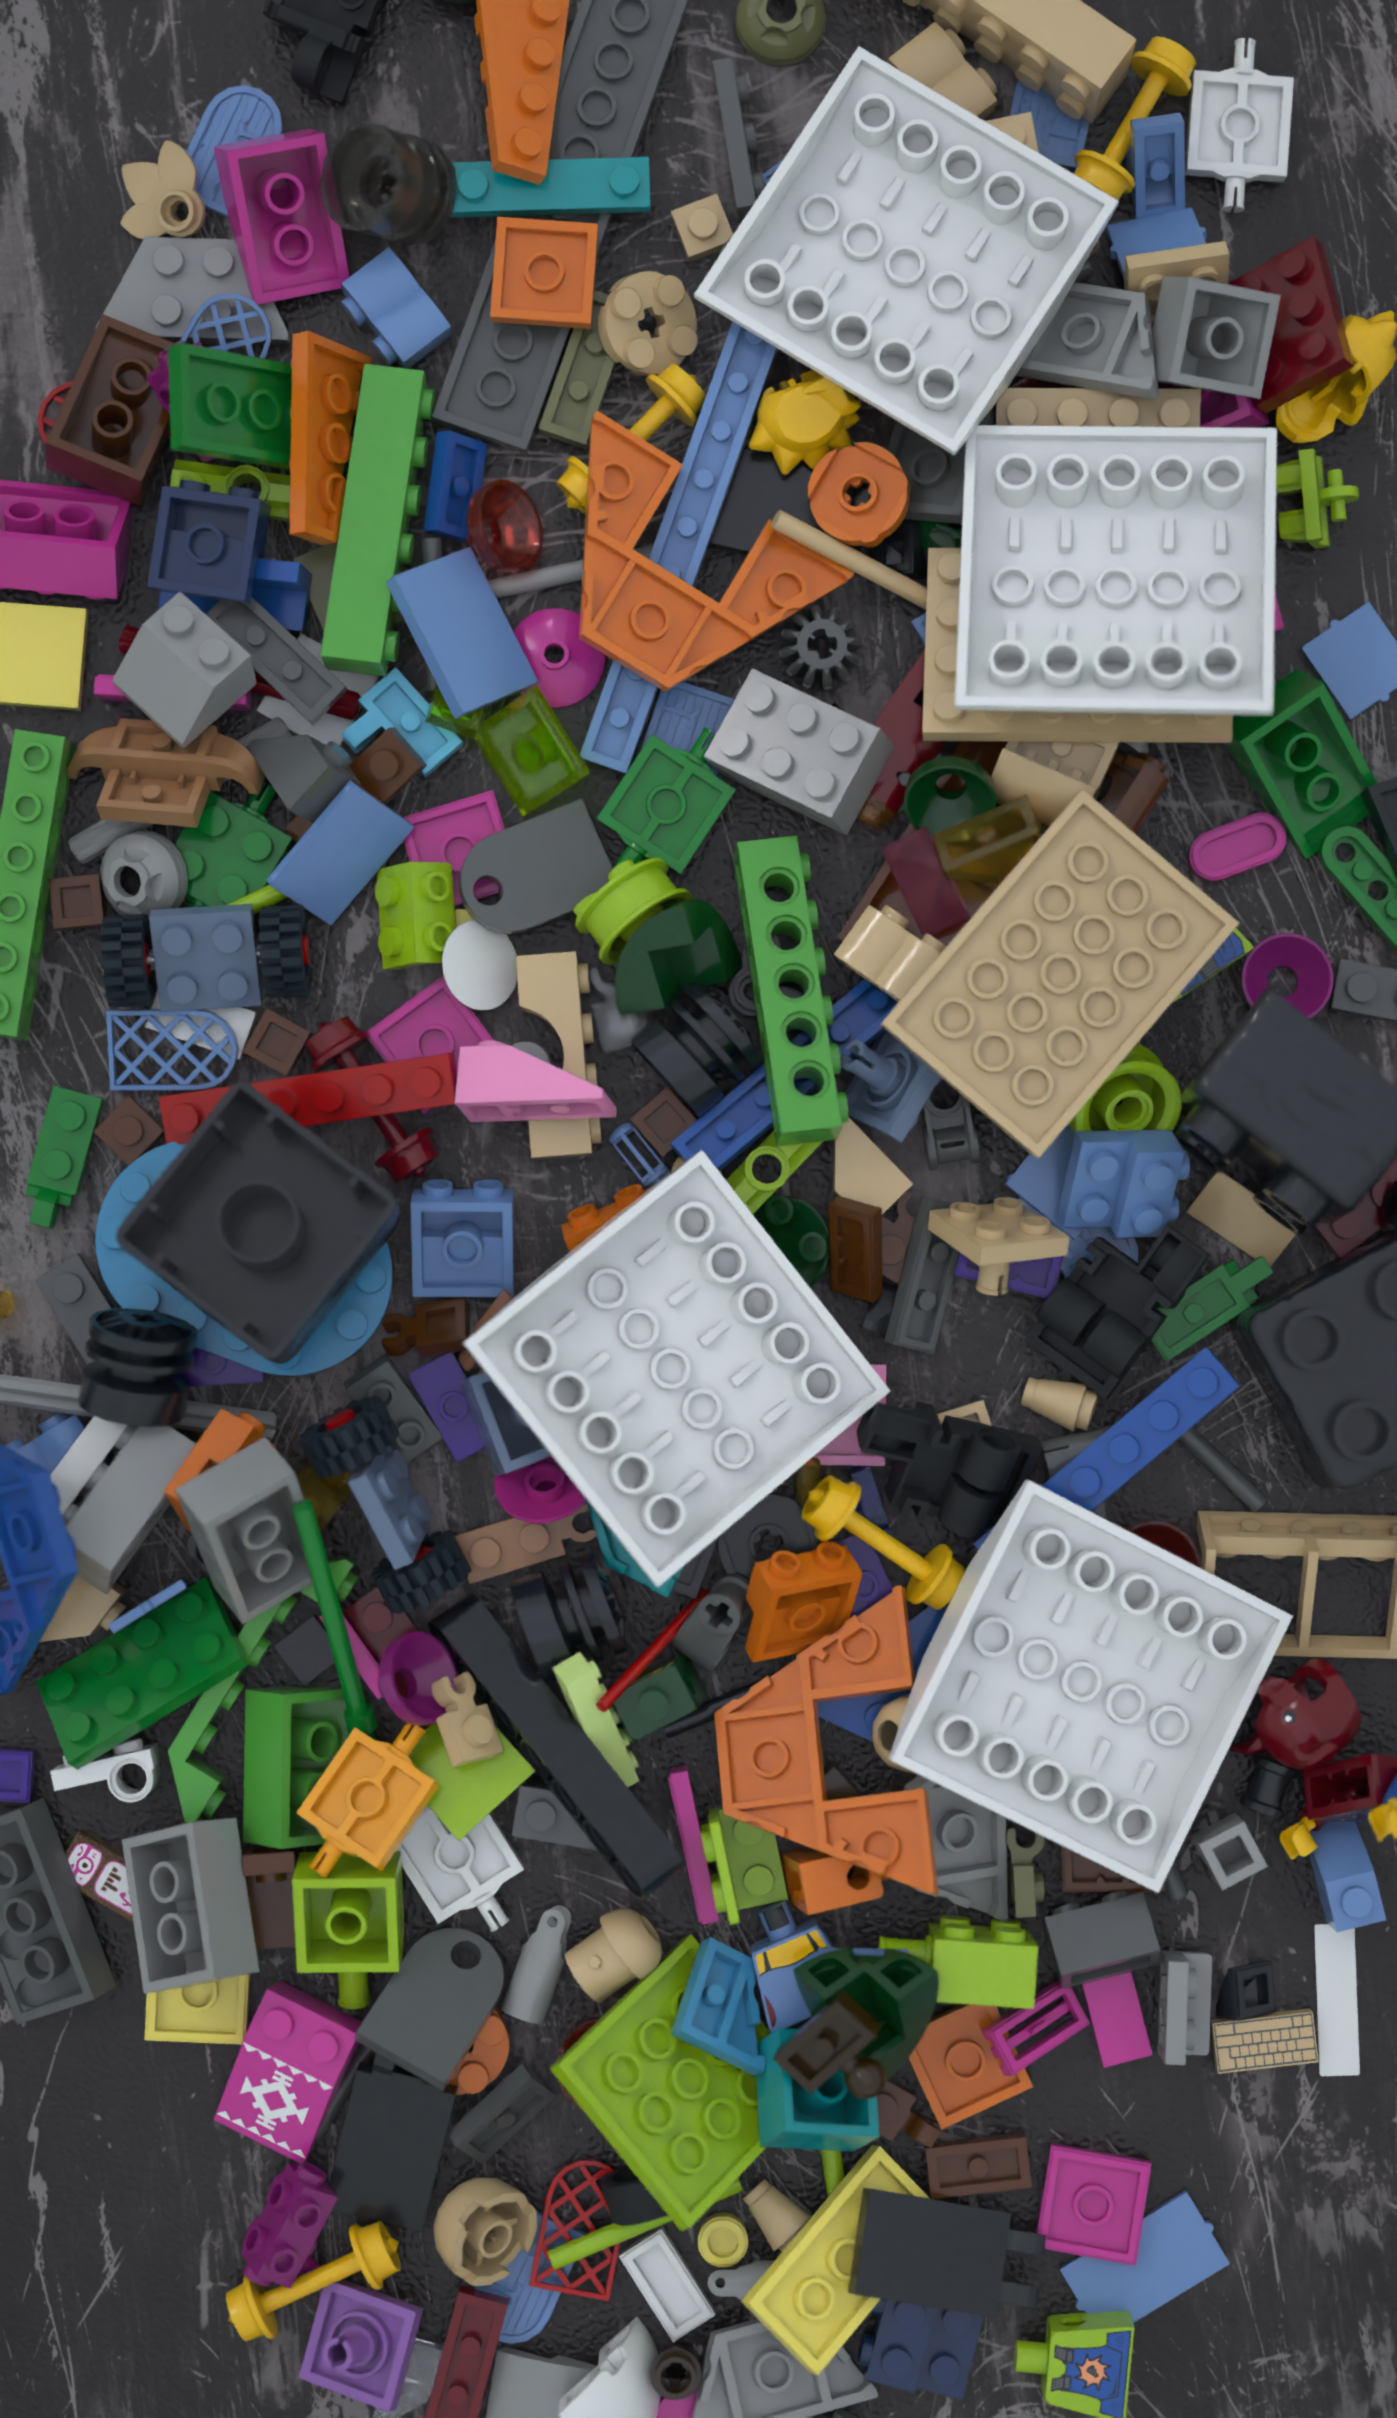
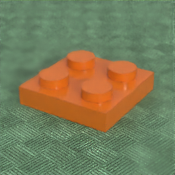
M497 217L490 309L491 322L591 329L598 224Z
M959 2004L931 2017L921 2040L909 2056V2061L941 2130L1033 2088L1025 2068L1013 2076H1004L999 2067L1002 2065L1000 2058L994 2057L990 2049L993 2047L991 2041L985 2039L981 2032L983 2028L1001 2017L997 2006ZM1008 2031L1002 2034L1004 2039L1010 2036ZM1013 2048L1011 2052L1015 2057L1018 2055L1016 2048Z

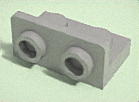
M1161 1950L1157 2052L1165 2065H1186V2055L1205 2056L1209 2053L1212 1956L1208 1952Z

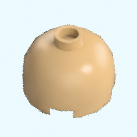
M472 2178L459 2184L451 2191L439 2207L433 2224L436 2249L447 2267L470 2285H491L511 2273L505 2267L515 2259L521 2248L528 2253L532 2247L537 2231V2211L527 2201L521 2191L498 2178Z

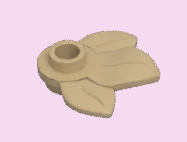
M167 140L160 150L158 164L134 162L122 166L121 171L124 184L135 205L125 213L120 224L130 234L139 239H144V237H161L167 233L175 237H189L199 231L205 220V204L199 193L195 191L197 169L194 161L185 149ZM182 202L189 209L188 217L184 221H181L177 216V208Z

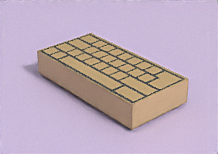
M1310 2008L1272 2012L1239 2020L1230 2018L1210 2020L1215 2069L1218 2074L1319 2062L1313 2011Z

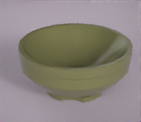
M740 0L735 23L737 35L744 49L757 61L769 66H792L806 60L821 44L826 25V14L822 0H791L795 4L797 12L794 18L786 23L775 22L768 16L766 8L772 0Z

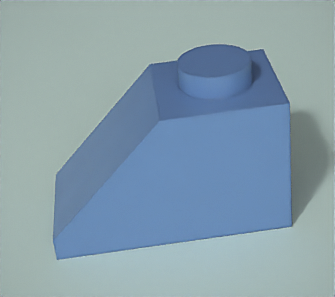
M1326 1821L1319 1831H1309L1318 1846L1309 1856L1326 1922L1336 1932H1341L1386 1921L1375 1872L1356 1822Z

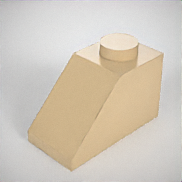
M848 1118V1122L842 1123L837 1140L833 1141V1192L836 1196L880 1207L883 1214L913 1183Z
M76 1575L40 1642L89 1636L97 1632L100 1627L109 1631L108 1624L121 1617L127 1608L120 1601L128 1590L118 1582H115L106 1595Z

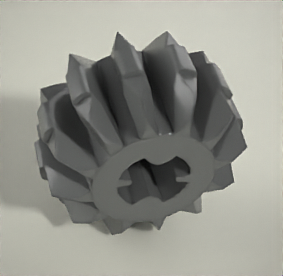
M813 605L810 615L811 622H808L802 614L797 612L793 615L792 621L798 631L783 629L781 632V639L792 646L780 649L779 659L783 661L796 660L789 666L786 675L792 679L804 671L806 675L803 681V689L810 690L813 686L814 677L821 678L823 691L830 692L832 689L831 675H834L839 682L846 685L851 677L845 666L857 669L861 666L862 658L851 651L863 648L864 639L859 636L847 637L856 628V621L851 618L839 626L837 621L840 609L837 607L831 609L828 619H822L819 605ZM815 639H823L825 646H834L835 650L829 649L828 658L819 659L817 651L808 650V647H814Z

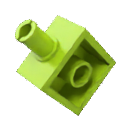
M395 1851L382 1872L362 1858L347 1855L343 1852L327 1875V1878H324L308 1867L318 1852H300L292 1878L297 1973H338V2005L341 2008L350 2010L364 2008L370 2003L368 1972L400 1971L405 1947L401 1851Z
M942 1915L940 1916V1922H928L927 1935H925L924 1940L879 1936L878 1948L908 1949V1954L923 1960L938 1971L939 1988L936 2002L1034 2009L1038 1946L1029 1929L1021 1928V1922L1018 1920H999L995 1918L991 1919V1926L970 1925L971 1918L966 1916Z

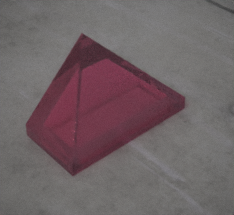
M927 826L881 848L923 937L926 933L933 936L971 917Z

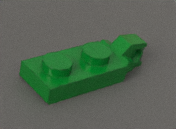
M53 1085L27 1179L29 1184L26 1195L35 1197L29 1223L54 1229L60 1205L71 1207L74 1197L79 1196L96 1135L93 1131L98 1127L105 1103L104 1099Z
M1263 1256L1258 1257L1241 1269H1239L1234 1260H1231L1224 1266L1223 1264L1219 1265L1189 1285L1185 1296L1176 1308L1167 1309L1160 1304L1156 1309L1166 1315L1167 1318L1150 1341L1165 1362L1171 1360L1239 1315V1313L1251 1307L1250 1303L1259 1298L1252 1287L1273 1274V1270Z

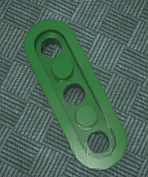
M1342 826L1334 829L1323 839L1319 847V860L1322 867L1387 943L1397 951V878L1390 862L1360 829L1352 826ZM1345 845L1351 850L1352 857L1349 862H1341L1337 859L1335 854L1337 846ZM1371 883H1378L1383 887L1384 897L1382 900H1374L1370 897L1368 888Z

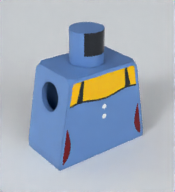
M786 1900L773 1903L758 1911L768 1937L751 1944L753 1963L771 2033L779 2028H786L812 2017L798 1988L793 1969L818 1956V1948H835L816 1918H811L796 1925Z

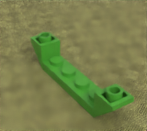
M351 1556L328 1561L338 1599L341 1602L346 1600L359 1576L352 1573L358 1561ZM313 1583L299 1590L318 1602ZM289 1596L244 1625L238 1635V1639L251 1666L256 1668L266 1654L272 1642L266 1639L265 1635L274 1621L283 1625L298 1601V1598L295 1596ZM246 1667L202 1694L168 1749L184 1821L187 1823L199 1821L202 1815L211 1819L227 1794L219 1789L226 1775L192 1754L194 1751H197L203 1755L212 1742L219 1728L211 1723L221 1707L230 1711L239 1698L245 1685L239 1682L238 1679Z

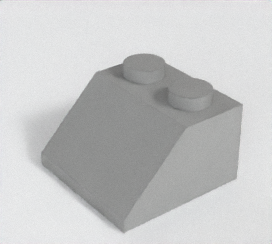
M1163 276L1153 325L1157 382L1190 389H1201L1203 391L1260 399L1281 295L1193 277Z
M180 591L142 624L112 679L113 685L183 749L257 684L251 655Z

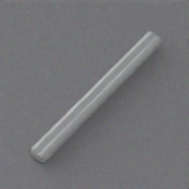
M0 1374V1404L94 1417L79 1405L80 1385ZM188 1400L186 1416L180 1422L168 1425L174 1429L204 1433L222 1408L237 1417L240 1412L253 1416L266 1427L262 1436L272 1441L275 1436L277 1417L275 1413Z

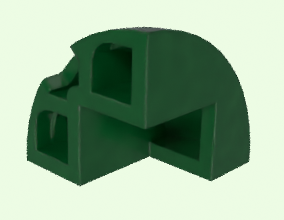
M700 899L683 901L656 913L632 934L620 955L615 976V997L619 1016L666 1008L681 990L687 988L692 982L699 987L725 983L742 966V959L727 924L714 907Z
M843 1948L816 1956L793 1969L798 1988L812 2017L843 1990L881 2025L876 2037L860 2050L856 2056L858 2058L871 2057L877 2060L885 2070L886 2082L900 2069L918 2045L930 2022L937 2001L939 1988L938 1971L923 1960L895 1949L885 1948L883 1956L855 1955L852 1948Z

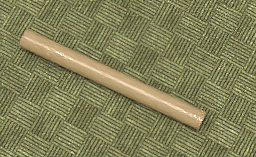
M782 510L775 514L771 523L772 529L926 610L927 587Z

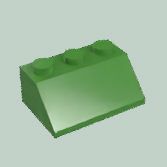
M278 1686L245 1689L243 1842L277 1849L319 1845L326 1842L317 1828L296 1814V1812L350 1735L344 1718V1711L347 1709L341 1687Z

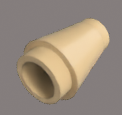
M1029 1377L1023 1393L1021 1406L1030 1408L1031 1411L1072 1432L1076 1428L1088 1431L1099 1394L1088 1390V1386L1082 1383L1046 1379L1038 1380Z
M763 2179L743 2198L773 2251L779 2249L782 2253L811 2218L808 2213L776 2187L771 2186L766 2179Z

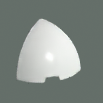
M638 2316L599 2350L598 2365L560 2399L558 2411L560 2418L657 2417L662 2396L654 2389L651 2383L650 2370L653 2361L658 2356V2351L650 2333Z

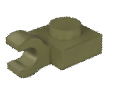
M1011 1825L1006 1827V1844L1010 1852L1011 1909L1016 1918L1036 1917V1902H1044V1881L1042 1871H1034L1032 1860L1042 1850L1045 1837L1033 1831L1034 1837L1031 1843L1020 1845L1016 1842L1015 1828Z

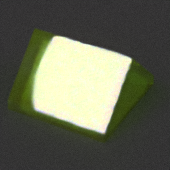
M538 686L531 688L471 730L472 735L523 817L591 774Z

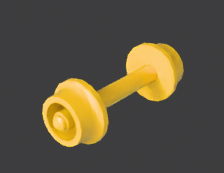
M1153 37L1144 51L1134 53L1130 64L1145 83L1104 154L1084 149L1078 151L1074 159L1077 166L1074 175L1118 201L1123 194L1131 193L1136 184L1132 175L1120 165L1131 147L1130 120L1147 118L1162 92L1182 97L1187 95L1192 87L1189 77L1196 65L1195 58L1182 45L1165 37Z
M671 363L658 375L649 374L646 377V383L658 400L629 431L647 441L672 414L686 425L694 427L698 420L696 415L702 408L706 398L705 392L697 384V375L687 374L674 363ZM570 456L566 460L568 468L557 480L556 484L567 497V507L579 509L586 515L588 466L576 457Z
M828 1475L817 1484L814 1490L809 1491V1497L804 1504L801 1516L804 1521L815 1529L814 1534L818 1540L828 1541L843 1527L912 1574L906 1588L907 1601L912 1604L922 1602L934 1610L943 1608L951 1601L966 1570L963 1565L952 1557L953 1552L949 1546L940 1544L923 1558L855 1511V1508L860 1499L862 1489L855 1481H850L846 1484L838 1478Z
M381 2221L365 2227L355 2223L349 2227V2237L353 2252L297 2277L291 2288L279 2285L266 2291L264 2286L258 2285L244 2276L242 2284L226 2293V2302L230 2313L228 2321L234 2324L237 2332L246 2342L261 2336H266V2338L271 2340L278 2335L275 2310L362 2271L372 2289L377 2291L383 2287V2281L401 2270V2263L397 2252L399 2241L391 2237Z

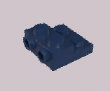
M180 480L179 488L162 486L147 587L156 591L178 593L180 591L184 595L250 604L257 557L264 556L271 506L259 499V492L241 487H229L227 495L210 492V485L190 480Z
M880 2299L870 2311V2314L877 2316L872 2334H863L858 2352L857 2364L864 2365L865 2380L915 2393L916 2388L963 2400L984 2316Z

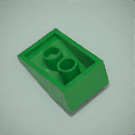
M1296 669L1273 685L1272 715H1233L1232 742L1225 743L1238 768L1267 809L1283 824L1286 836L1302 858L1307 860L1317 853L1323 839L1334 829L1342 826L1353 827L1369 816L1360 793L1367 787L1377 784L1323 682Z

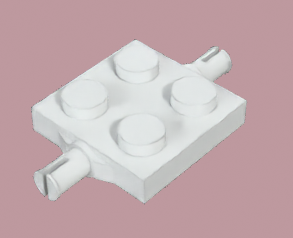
M1245 38L1235 40L1234 68L1220 72L1194 70L1191 77L1192 87L1190 90L1185 175L1214 177L1220 181H1225L1223 206L1225 212H1231L1233 202V213L1244 211L1245 183L1255 180L1284 183L1287 177L1294 77L1269 76L1253 69L1256 41L1251 38L1248 39L1246 45Z
M427 1805L396 1850L401 1851L403 1869L438 1924L460 1910L476 1906L490 1927V1931L497 1930L499 1924L502 1927L509 1921V1918H507L493 1895L502 1883L524 1870L523 1862L491 1812L459 1841Z

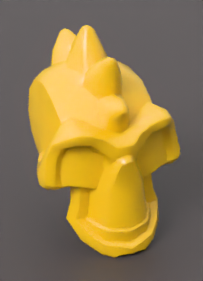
M1393 311L1379 313L1369 319L1355 315H1349L1342 319L1354 367L1276 408V425L1286 438L1294 443L1301 444L1318 441L1333 432L1337 418L1348 426L1358 423L1365 411L1370 394L1381 384L1392 369L1397 358L1396 349L1393 346L1397 328Z
M814 370L800 374L802 381L796 384V381L792 378L778 383L779 390L774 391L773 387L767 388L762 393L757 409L758 421L750 439L749 448L756 451L772 452L783 475L789 474L802 459L814 470L817 463L830 450L838 448L840 451L845 447L853 446L848 428L859 421L856 411L860 408L861 402L855 399L854 394Z

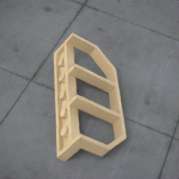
M1197 1511L1196 1531L1202 1552L1201 1569L1213 1575L1215 1574L1216 1556L1230 1558L1236 1555H1262L1270 1559L1303 1556L1295 1634H1284L1274 1656L1397 1659V1515ZM1338 1557H1360L1379 1562L1385 1561L1388 1558H1395L1385 1637L1310 1635L1318 1559L1333 1560Z

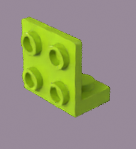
M723 1807L709 1809V1823L701 1825V1837L707 1863L717 1861L719 1873L711 1875V1885L717 1914L727 1912L729 1924L732 1925L740 1923V1909L788 1900L775 1834L724 1815Z

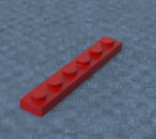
M451 1052L252 1082L249 1084L273 1104L281 1107L292 1119L303 1126L455 1104L457 1073L454 1054ZM232 1086L160 1096L159 1102L166 1144L170 1142H176L178 1145L187 1144L220 1099Z

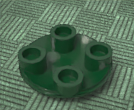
M792 1196L770 1197L753 1216L807 1285L812 1287L821 1278L830 1260L829 1229L821 1214L802 1199Z

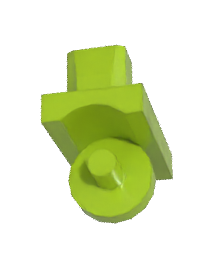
M1314 448L1299 450V459L1276 466V490L1280 496L1302 493L1304 508L1279 513L1280 538L1284 542H1308L1315 549L1330 547L1327 506H1330L1332 522L1345 521L1347 519L1345 504L1359 499V488L1343 484L1342 469L1327 471L1328 487L1325 488L1323 460L1321 456H1316Z

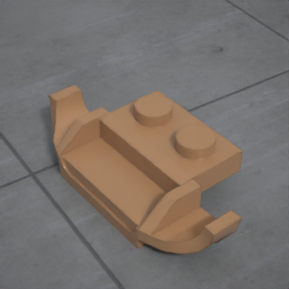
M120 718L117 726L100 729L84 738L77 746L67 767L68 779H77L81 769L84 767L101 768L105 784L96 804L101 820L194 828L198 826L210 790L220 791L225 778L241 783L249 794H259L265 778V774L255 761L254 756L235 739L218 733L215 725H210L183 749L152 720Z

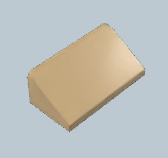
M1212 1171L1185 1213L1254 1260L1263 1256L1271 1267L1296 1234L1283 1227L1261 1209L1253 1200L1255 1195L1253 1192L1225 1173Z

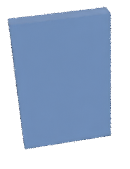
M471 547L399 573L386 581L454 719L527 690L539 682Z

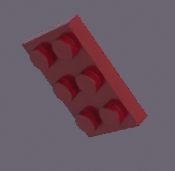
M1314 236L1228 283V285L1281 295L1261 398L1254 399L1255 405L1265 414L1354 367L1324 247Z

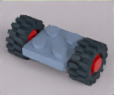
M253 904L154 909L150 911L149 920H147L146 914L108 916L102 920L103 928H101L102 942H100V951L102 952L103 960H101V967L104 971L103 984L106 986L105 994L111 1008L153 1005L156 994L154 988L156 987V980L160 1012L261 1006L263 994L259 964H262L263 985L268 998L308 996L310 994L311 960L309 935H307L308 926L303 905L261 907L259 919L260 943H257Z
M375 1395L372 1398L370 1396L364 1397L359 1402L357 1400L352 1401L347 1407L343 1409L339 1407L333 1410V1414L325 1415L318 1419L319 1423L310 1425L307 1431L300 1435L299 1443L319 1478L327 1479L332 1475L336 1477L342 1475L347 1469L349 1472L354 1470L348 1480V1484L388 1557L382 1559L378 1563L379 1566L374 1567L371 1577L390 1612L402 1614L405 1610L407 1613L415 1611L419 1605L422 1608L430 1605L431 1600L435 1598L439 1600L446 1596V1591L455 1590L460 1586L458 1582L465 1581L468 1577L467 1574L471 1573L470 1565L453 1533L446 1530L443 1533L436 1531L430 1537L426 1534L431 1524L430 1508L425 1498L420 1493L415 1494L407 1479L408 1468L403 1456L398 1450L392 1451L390 1447L396 1442V1438L400 1436V1433L381 1397L379 1398V1396Z

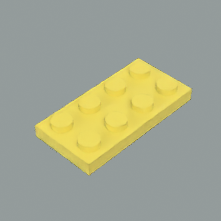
M878 2145L870 2146L741 2300L811 2374H820L880 2300V2298L848 2293L863 2188L930 2199Z

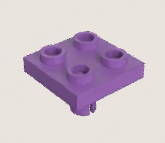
M345 2279L323 2288L299 2378L387 2412L397 2409L423 2308Z

